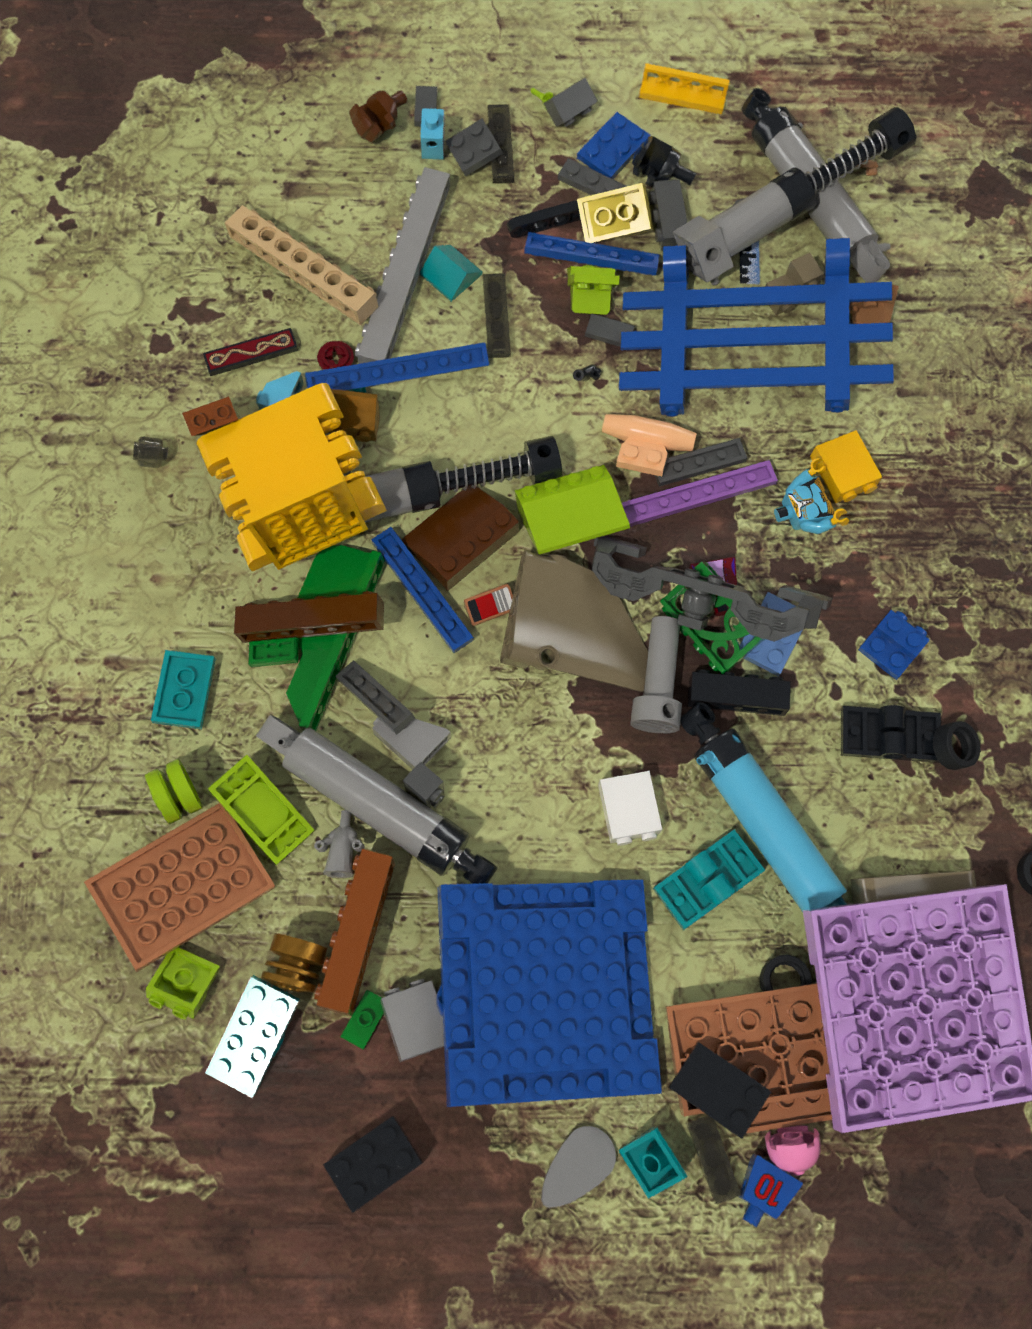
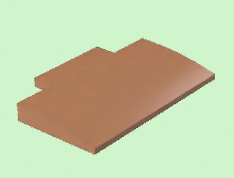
M817 983L665 1006L675 1076L697 1042H699L771 1091V1094L746 1134L832 1120L826 1074L830 1073ZM678 1095L681 1115L690 1116L704 1113Z

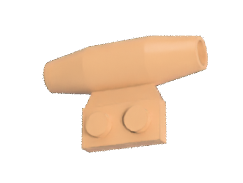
M606 414L602 427L603 433L625 441L621 445L616 467L661 477L668 454L666 450L693 451L697 433L678 425L636 415Z

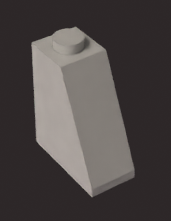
M378 717L374 721V727L372 728L374 735L412 770L420 761L426 765L451 739V732L448 729L418 719H414L398 735Z

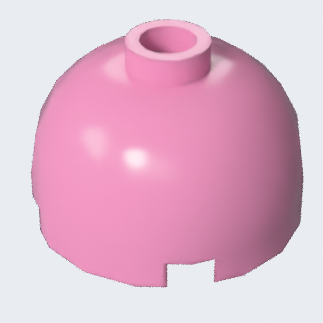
M797 1125L778 1128V1133L772 1136L771 1131L765 1135V1144L770 1160L776 1167L789 1172L790 1175L804 1174L805 1170L810 1169L816 1164L819 1158L821 1143L819 1132L815 1128L813 1133L808 1131V1126Z

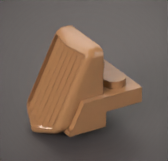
M892 285L891 301L849 302V314H852V324L890 323L899 286Z

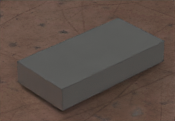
M416 86L414 127H421L423 108L437 109V86Z
M591 314L585 337L621 347V332H633L635 326Z

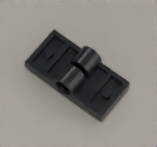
M887 705L881 708L842 706L841 756L939 763L933 749V737L935 731L941 726V713L905 710V707L898 705Z

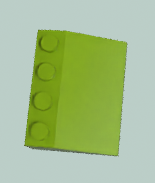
M605 465L595 466L587 470L570 473L566 476L549 479L545 482L515 490L518 513L539 555L630 528L613 479Z

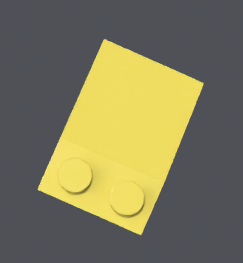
M643 183L577 199L585 242L596 243L654 231L646 186Z

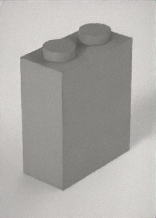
M424 979L414 981L409 984V989L400 991L399 987L384 992L385 997L380 1000L400 1062L444 1047L443 1017L437 1008L436 992L432 980L426 983Z

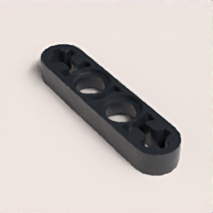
M575 200L514 217L507 223L510 236L512 238L527 236L528 232L537 233L580 221L578 202Z

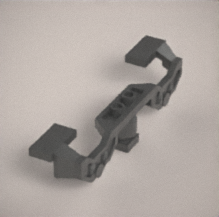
M601 536L594 540L593 546H596L592 562V571L611 595L635 601L662 589L664 581L689 587L685 591L682 601V609L685 612L679 614L677 624L699 631L707 627L709 619L707 615L713 612L716 595L733 600L731 611L750 635L774 642L804 629H816L821 610H827L833 598L784 585L779 588L778 597L796 601L799 604L784 612L759 606L747 590L741 586L723 582V578L720 576H701L698 570L689 568L683 571L672 567L655 566L646 571L638 572L620 567L612 558L614 552L639 558L645 556L647 547L608 536Z

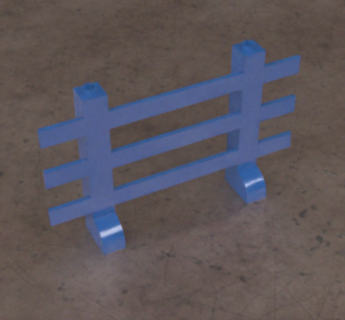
M850 238L826 239L825 284L688 290L689 268L686 245L663 246L664 291L623 292V310L663 309L662 331L621 332V350L662 349L661 371L620 372L619 391L660 390L661 415L674 417L684 414L685 389L825 385V411L833 413L849 411L850 385L893 384L894 382L893 364L850 366L849 343L893 342V323L849 324V302L891 301L892 282L849 283ZM825 303V325L687 330L688 308ZM825 344V366L686 370V348Z

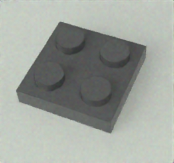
M483 119L478 120L445 141L465 177L503 154Z

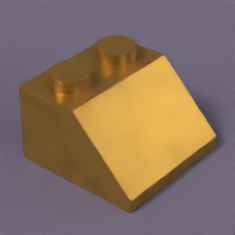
M331 389L344 418L340 419V426L331 431L330 434L343 430L347 435L361 442L376 441L380 421L377 394Z

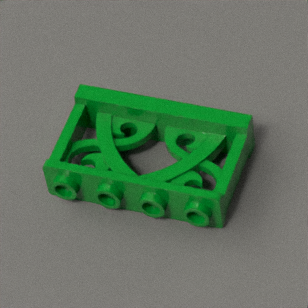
M700 562L694 569L698 570L701 576H719L708 562ZM678 584L660 600V603L663 605L662 610L668 617L678 619L679 614L685 612L677 607L676 602L677 598L684 594L688 587ZM717 595L714 608L725 604L729 607L724 617V627L727 632L718 633L704 629L699 631L680 625V632L686 637L689 635L692 638L694 648L700 654H705L710 659L708 663L714 671L724 674L729 672L765 639L754 636L755 638L740 650L737 639L749 635V632L740 622L738 625H733L735 631H732L730 619L736 617L731 611L733 600ZM705 639L713 640L714 642L710 646ZM731 640L734 645V654L729 659H723L718 654V648L723 646L727 653L729 649L727 641Z

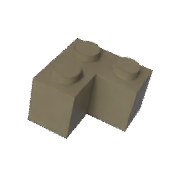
M811 253L792 260L786 274L767 282L765 287L820 285L824 273ZM801 304L769 306L775 316L783 312L784 314L789 313Z

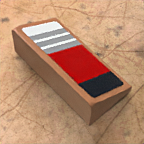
M509 584L496 587L464 600V607L472 627L510 612L513 594Z

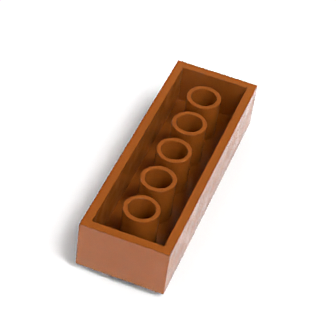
M362 849L361 854L356 855L354 858L352 870H355L353 881L348 880L345 889V895L347 896L346 906L341 905L337 921H340L338 932H333L330 941L332 954L330 958L326 957L322 968L325 978L323 984H318L314 999L318 1001L317 1006L322 1009L351 1017L353 1015L395 868L392 856Z

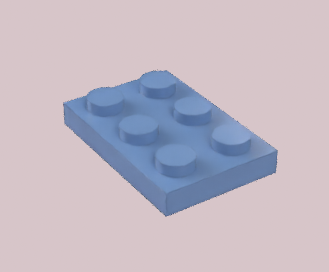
M767 592L761 604L763 607L781 612L796 607ZM802 631L775 642L765 639L743 659L779 677ZM750 634L745 636L740 644V650L755 637Z

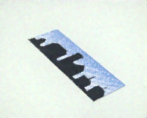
M758 240L739 252L740 284H760Z

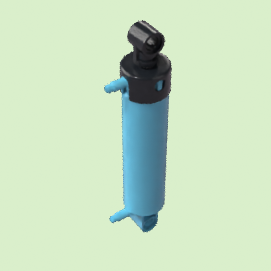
M703 702L697 703L682 715L680 720L682 727L690 735L698 736V742L702 746L694 754L696 762L709 780H712L802 913L803 910L847 905L842 898V895L847 890L753 758L751 751L735 729H729L721 733L722 731L719 727L716 728L713 724L715 715L712 709Z

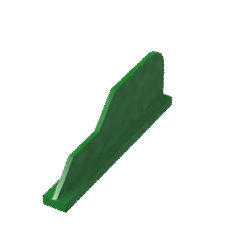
M343 545L330 546L320 551L314 558L297 598L308 600L314 599L317 596L338 597L340 594L359 595L366 591L374 592L386 561L382 554L372 550L371 553ZM357 632L297 638L303 654L286 694L297 717L299 726L303 731L307 728L317 730L338 680L335 676L341 672Z

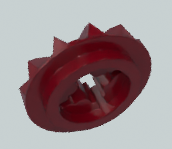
M342 341L327 342L318 351L317 361L321 370L353 365V351L348 344ZM334 352L340 358L338 364H335L332 360Z

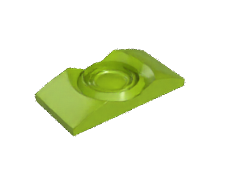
M245 755L208 788L209 792L225 811L242 827L253 842L275 865L282 861L314 831L311 825L248 755Z

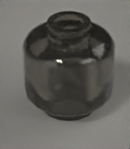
M141 436L138 442L134 441L133 460L137 461L138 466L159 468L162 465V461H167L168 447L163 446L161 438Z

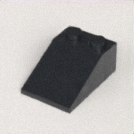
M697 1042L668 1087L741 1139L771 1094V1091L699 1042Z

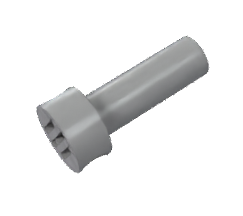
M657 616L652 618L644 695L633 699L631 726L641 731L674 733L680 730L682 703L673 699L680 625L677 624L678 619L673 617Z

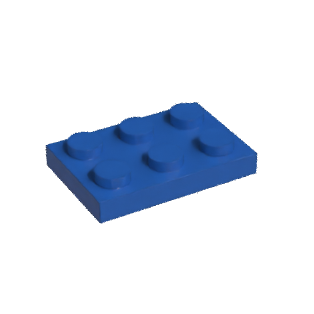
M616 112L578 151L577 159L592 170L614 179L633 159L636 150L639 149L642 142H645L651 135Z

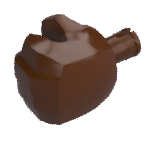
M379 90L371 95L364 105L359 107L356 103L349 111V115L358 135L372 143L387 130L395 128L398 116L397 108L407 103L405 93L399 90L390 96L387 92Z

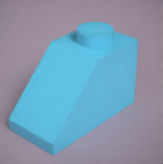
M296 371L266 383L263 391L260 390L256 398L259 410L299 393L304 384L301 372Z

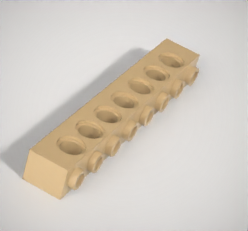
M242 205L224 222L230 238L359 325H362L379 307L376 299L377 295L371 287H365L353 275H347L338 265L326 261L320 253H314L303 242L294 240L288 232H282L273 222L261 218L255 210H249Z

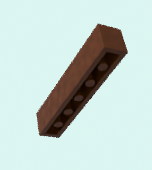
M366 591L359 595L340 594L338 597L317 596L314 599L308 600L295 598L288 602L247 603L245 606H236L234 634L242 643L291 637L302 638L384 630V602L378 593Z

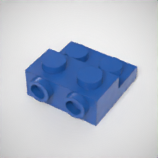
M890 610L858 651L897 680L930 639L926 637L927 632L922 627H913L909 624L905 614L900 611L894 612Z

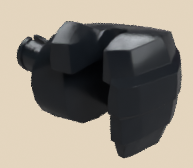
M649 136L645 142H642L632 159L633 174L637 177L642 175L648 176L646 185L653 188L655 181H666L672 177L680 179V181L690 186L696 172L680 165L681 153L654 136Z

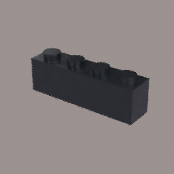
M697 670L692 672L689 678L687 707H694L697 703L703 702L711 709L785 716L790 710L791 681H783L784 679L781 677L762 679L754 674L742 677L735 676L731 672L711 674L708 670Z

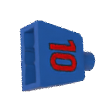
M752 1154L739 1192V1198L749 1203L742 1219L756 1228L764 1213L771 1218L777 1219L803 1183L759 1155Z

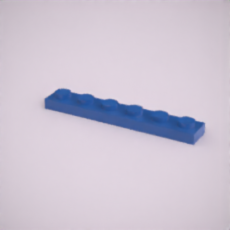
M528 232L524 252L534 256L654 276L657 273L660 255Z
M390 527L371 539L372 544L382 554L386 563L451 651L456 653L472 642L474 637L393 528Z

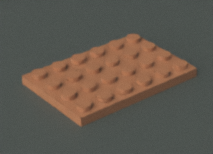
M219 803L84 881L136 972L275 888V884L239 826Z

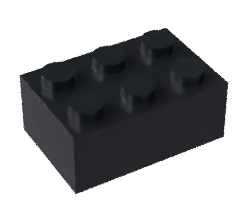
M392 1116L324 1163L323 1166L353 1213L424 1162L396 1117Z

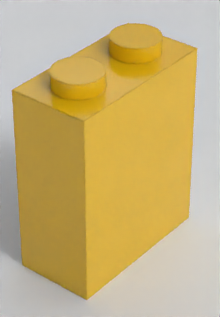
M857 430L815 446L810 456L812 461L815 458L822 459L816 465L817 470L824 465L827 467L826 471L820 474L835 503L842 500L844 502L851 501L857 494L862 492L865 494L871 493L877 489V485L882 479L881 473Z

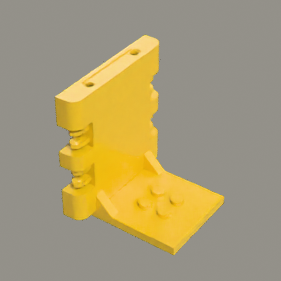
M327 383L312 386L201 436L196 442L211 476L215 475L217 479L221 480L235 475V477L221 484L220 488L222 491L219 494V498L228 517L233 516L234 520L244 519V522L238 526L239 534L237 535V541L252 572L271 563H274L276 568L280 570L368 530L365 521L387 511L373 479L365 477L364 471H355L349 475H343L359 466L358 459H361L362 455L354 438L347 435L345 431L339 430L327 436L325 435L337 429L341 424L340 419L344 418Z

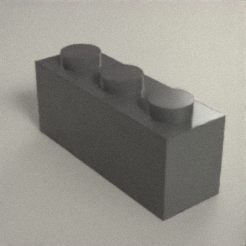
M680 179L655 181L652 191H649L648 198L649 204L653 205L654 209L652 210L653 224L656 223L657 229H655L656 243H660V249L663 251V246H678L673 231L686 224L687 217Z

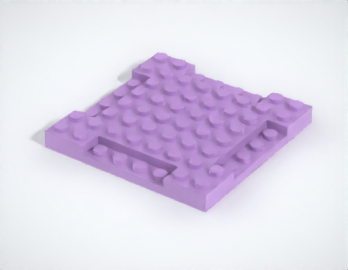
M995 884L876 902L803 910L810 965H815L830 1071V1073L826 1074L834 1130L846 1133L1032 1101V1042L1007 885Z

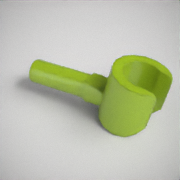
M535 88L531 89V93L539 97L542 103L554 97L552 92L544 94Z

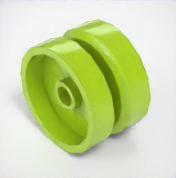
M179 758L166 764V773L169 780L159 769L145 774L151 796L169 825L182 818L179 802L185 811L190 814L203 809L199 795Z

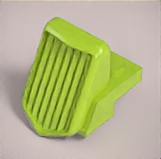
M592 265L570 266L567 268L572 312L596 315L608 314L610 312L612 288L619 285L620 275H615V269L597 268Z

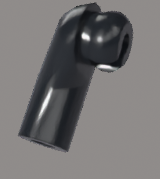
M591 364L582 369H576L573 372V378L577 381H587L590 378L598 380L602 370L597 368V365Z

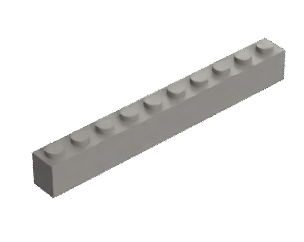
M424 167L422 175L417 177L416 192L411 194L409 200V212L405 211L403 216L404 226L402 230H398L396 248H392L390 252V265L385 267L383 284L377 288L376 299L379 307L369 316V323H365L363 327L362 343H358L355 356L358 357L359 364L391 358L450 189L449 173Z

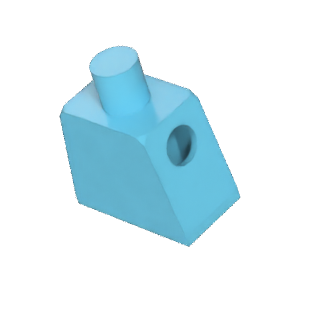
M423 108L421 117L422 159L444 160V110ZM429 141H434L437 143V145L430 146L428 144H430Z

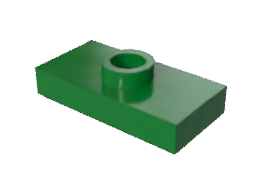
M296 637L251 641L249 642L248 665L250 667L298 663L299 640Z
M366 990L340 1037L364 1050L384 1014L380 1002L382 997Z

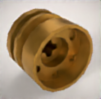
M275 933L270 951L280 956L279 961L268 960L265 965L275 968L276 971L275 974L263 971L261 978L269 981L276 987L293 992L314 993L316 986L305 981L306 978L319 979V975L310 971L309 968L310 965H323L327 948L306 940Z

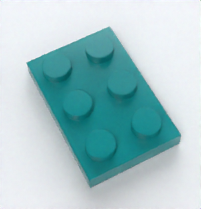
M165 650L151 716L152 723L202 730L216 661L214 656Z

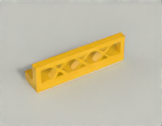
M646 63L639 98L722 115L730 80ZM648 72L658 74L659 77L648 76ZM675 77L680 81H672L670 78ZM691 82H699L701 85L696 86L693 85ZM720 86L724 88L723 91L713 89L712 87Z

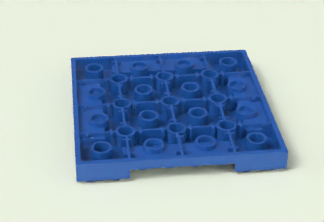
M643 879L493 885V883L443 884L437 888L447 1107L662 1094L657 1038L653 1036L645 944V932L648 929Z

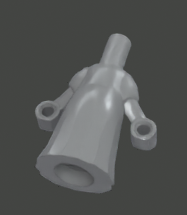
M347 810L341 811L340 826L331 831L329 837L318 840L314 844L318 852H325L327 846L331 844L323 875L328 877H353V849L356 852H360L365 848L364 844L358 840L356 831L350 827L351 813Z

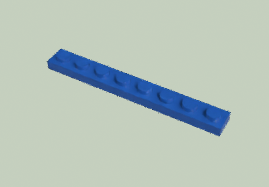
M484 342L305 373L307 388L320 383H327L331 389L348 391L489 366L486 343Z

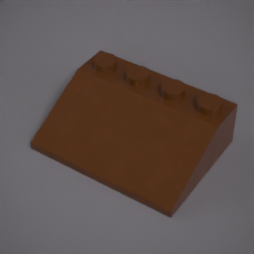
M467 486L466 490L462 489L401 540L418 561L449 591L513 538L519 531V521L503 504L479 487Z

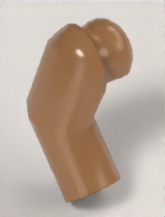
M868 159V163L861 164L860 168H866V176H876L879 166L877 162Z

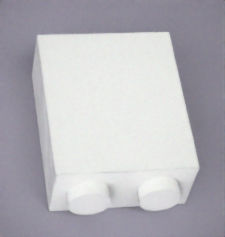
M650 771L601 779L598 787L610 843L617 842V845L621 846L632 843V839L642 838V841L656 839L657 835L662 831Z

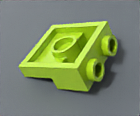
M178 947L165 956L146 987V998L149 999L148 1002L158 1009H162L163 1006L172 1009L173 1015L185 1020L187 1016L194 1019L207 997L208 989L220 971V966Z

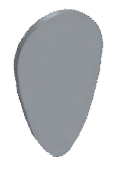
M584 1126L574 1130L568 1136L554 1157L544 1179L541 1201L545 1207H561L572 1203L599 1185L612 1172L616 1162V1152L613 1142L605 1132L596 1127Z

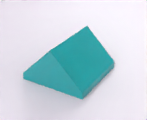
M435 245L420 271V275L451 302L483 274L478 267L452 245Z
M651 1127L618 1150L648 1199L688 1177L657 1127Z

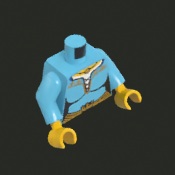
M815 458L811 462V469L807 468L787 487L782 500L783 507L774 510V515L778 522L789 519L794 530L802 529L805 532L814 534L828 531L836 527V524L845 526L849 523L848 518L839 520L840 516L846 514L847 511L842 508L834 511L819 476H814L816 473H824L827 469L824 465L819 470H816V465L822 459Z

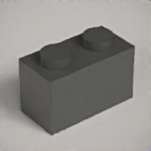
M583 78L543 104L555 126L564 124L566 127L576 121L574 116L580 113L581 116H584L592 111L591 105L598 101L587 79Z
M421 761L403 780L405 791L429 808L431 806L436 808L445 797L442 795L444 793L443 780Z

